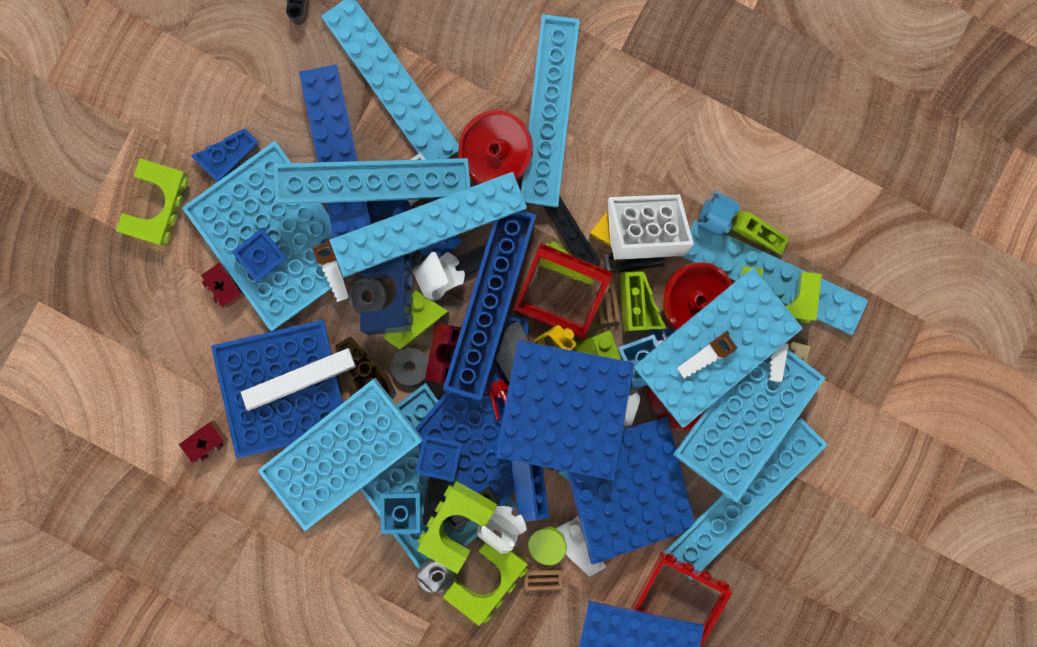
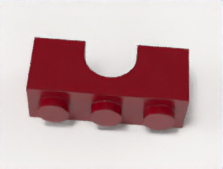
M435 323L425 380L445 383L451 364L449 353L457 345L462 327Z

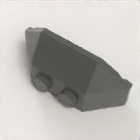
M520 321L502 330L494 356L509 382L518 340L531 342Z

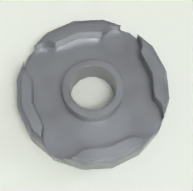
M359 279L349 291L350 305L359 314L365 311L381 310L387 301L386 289L376 279ZM366 291H370L373 294V299L370 302L363 300V294Z
M408 347L401 349L392 359V375L403 385L419 384L426 377L428 358L417 348ZM408 361L415 363V370L412 372H408L405 369V364Z
M429 558L419 567L417 578L423 590L429 593L435 591L439 593L448 589L453 584L455 572ZM441 572L439 577H432L434 573Z

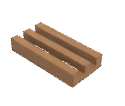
M609 284L604 293L608 319L604 320L601 300L598 307L600 324L620 322L615 284ZM595 286V288H596V294H597V292H598L600 286ZM609 288H611L615 318L613 319L611 317L608 295Z
M562 569L527 570L524 574L525 591L563 590ZM559 574V577L528 578V575ZM559 582V585L528 586V583Z

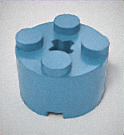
M714 190L711 193L713 198L706 200L700 212L699 219H702V222H698V225L721 235L723 232L728 233L731 229L732 222L730 221L733 215L738 213L740 205L737 204L735 199Z

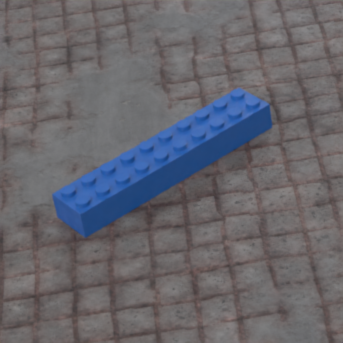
M337 64L300 71L299 75L318 163L358 161ZM367 201L327 203L334 238L371 225Z
M520 211L494 221L443 391L481 402L534 225L535 214Z

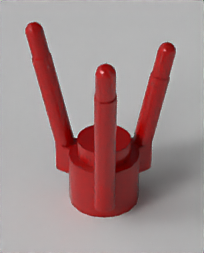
M503 379L490 384L491 390L488 391L497 420L500 417L495 396L497 399L502 397L506 404V395L509 388L508 383H505Z

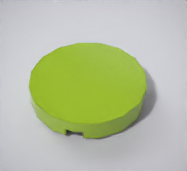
M553 527L537 529L531 535L528 543L531 556L537 562L544 565H553L560 562L567 550L564 535Z

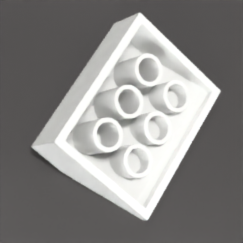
M680 194L608 198L610 244L614 260L686 256L694 245Z

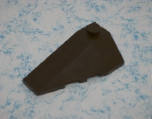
M350 336L335 345L337 352L349 348L356 367L346 371L354 393L376 378L390 398L394 399L397 393L390 377L353 337Z

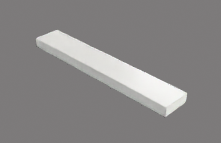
M348 348L241 392L246 409L249 411L353 369L356 365Z

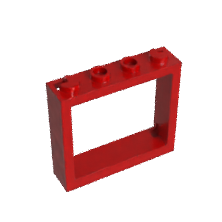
M540 243L513 310L522 313V316L528 315L533 317L539 323H547L552 325V327L559 325L564 330L566 328L571 329L574 337L576 335L585 339L610 282L612 272ZM541 257L602 282L583 325L523 301Z
M661 552L630 609L650 613L640 608L663 564L721 592L703 623L704 631L700 647H702L732 595L731 587L724 580L720 579L718 581L712 578V575L702 570L700 572L696 570L691 563H683L677 560L678 558L675 555Z

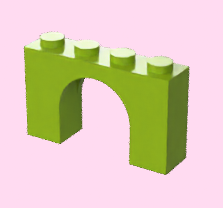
M139 158L134 177L158 185L164 192L165 205L161 213L152 219H140L121 213L116 231L165 247L166 243H169L171 239V227L177 220V208L183 202V190L187 188L189 183L188 174Z
M741 266L740 277L751 268H755L761 277L763 275V268ZM799 272L796 296L785 307L801 323H811V320H817L822 274Z
M456 481L453 487L449 485L444 494L447 497L445 502L440 501L435 510L438 513L435 518L431 516L426 527L429 530L427 533L422 532L417 542L420 545L417 551L458 574L470 550L448 537L443 526L444 519L452 515H461L483 527L487 525L497 504Z
M486 542L479 548V552L499 568L502 579L498 588L489 594L480 595L472 592L455 579L443 595L445 600L478 626L488 622L492 616L490 612L493 608H498L502 604L504 594L506 592L510 593L516 585L514 581L518 576L522 578L528 570L526 567L527 561L512 550L508 553L500 554Z

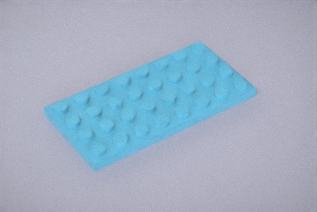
M751 268L634 365V369L679 425L684 428L803 328L756 269ZM728 330V335L738 348L727 357L716 359V362H711L710 365L707 364L705 368L702 367L701 370H696V373H691V376H686L684 379L679 373L678 367ZM722 339L718 342L723 350L727 351L729 349Z
M790 350L787 351L783 380L781 382L769 380L771 377L769 375L771 372L769 369L771 367L770 361L772 360L769 356L703 412L673 454L735 503H738L825 380L823 375Z
M374 378L257 471L304 531H306L421 443L423 438L376 378Z

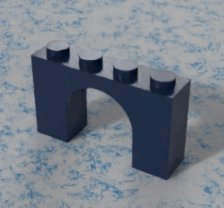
M409 254L361 271V275L368 280L393 278L397 289L396 296L388 307L381 310L360 312L361 332L367 335L411 331V325L413 324V315L411 314V306L413 305V296L411 295V287H413V278L411 276L413 259Z

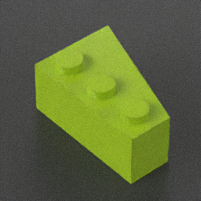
M627 272L620 274L623 332L666 329L665 323H663L659 314V308L653 299V293L645 273Z
M415 290L412 295L413 305L411 306V314L413 315V324L411 325V331L387 333L384 339L397 348L403 349L449 312Z

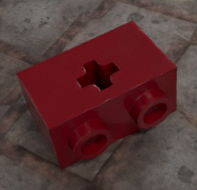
M220 262L200 275L203 278V286L208 291L211 290L214 295L212 298L218 306L227 308L245 296ZM219 283L225 284V285H223V289H224V290L218 289V288H220V284H219Z
M211 421L178 445L191 463L198 461L200 464L209 458L208 453L213 450L217 452L225 446L223 443L228 439L216 422ZM203 440H207L208 442L205 444V447H202L201 445L203 444Z

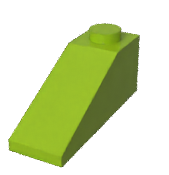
M739 210L731 220L732 230L779 255H782L790 240L789 237L751 212Z
M551 241V244L546 243V245L569 254L565 249L561 248L562 245L553 241ZM542 257L539 261L538 266L585 284L593 285L594 280L588 276Z

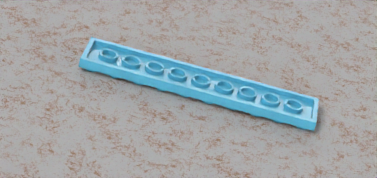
M343 0L321 16L417 153H421L425 159H449L458 153L459 144L357 0Z
M544 14L541 17L528 127L533 140V157L529 168L523 175L521 194L525 204L558 208L580 19Z
M468 158L273 164L276 205L441 199L470 188Z
M511 172L330 239V243L343 277H347L523 211L527 207L515 176Z
M693 221L690 232L694 245L686 256L681 257L694 263L713 264L721 268L730 280L735 282L740 278L741 266L763 268L762 278L781 302L788 305L793 301L797 292L799 272L806 271L724 233L718 235L699 226L698 221ZM821 279L817 320L849 335H853L868 300Z
M798 417L738 503H735L722 493L664 553L675 555L678 558L677 560L683 563H691L696 570L701 572L828 444L801 417ZM686 575L691 581L694 579V578H692V577Z

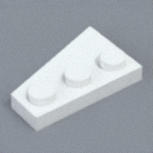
M579 516L555 528L565 537L567 544L565 554L589 577L606 568L603 561L597 564L590 563Z

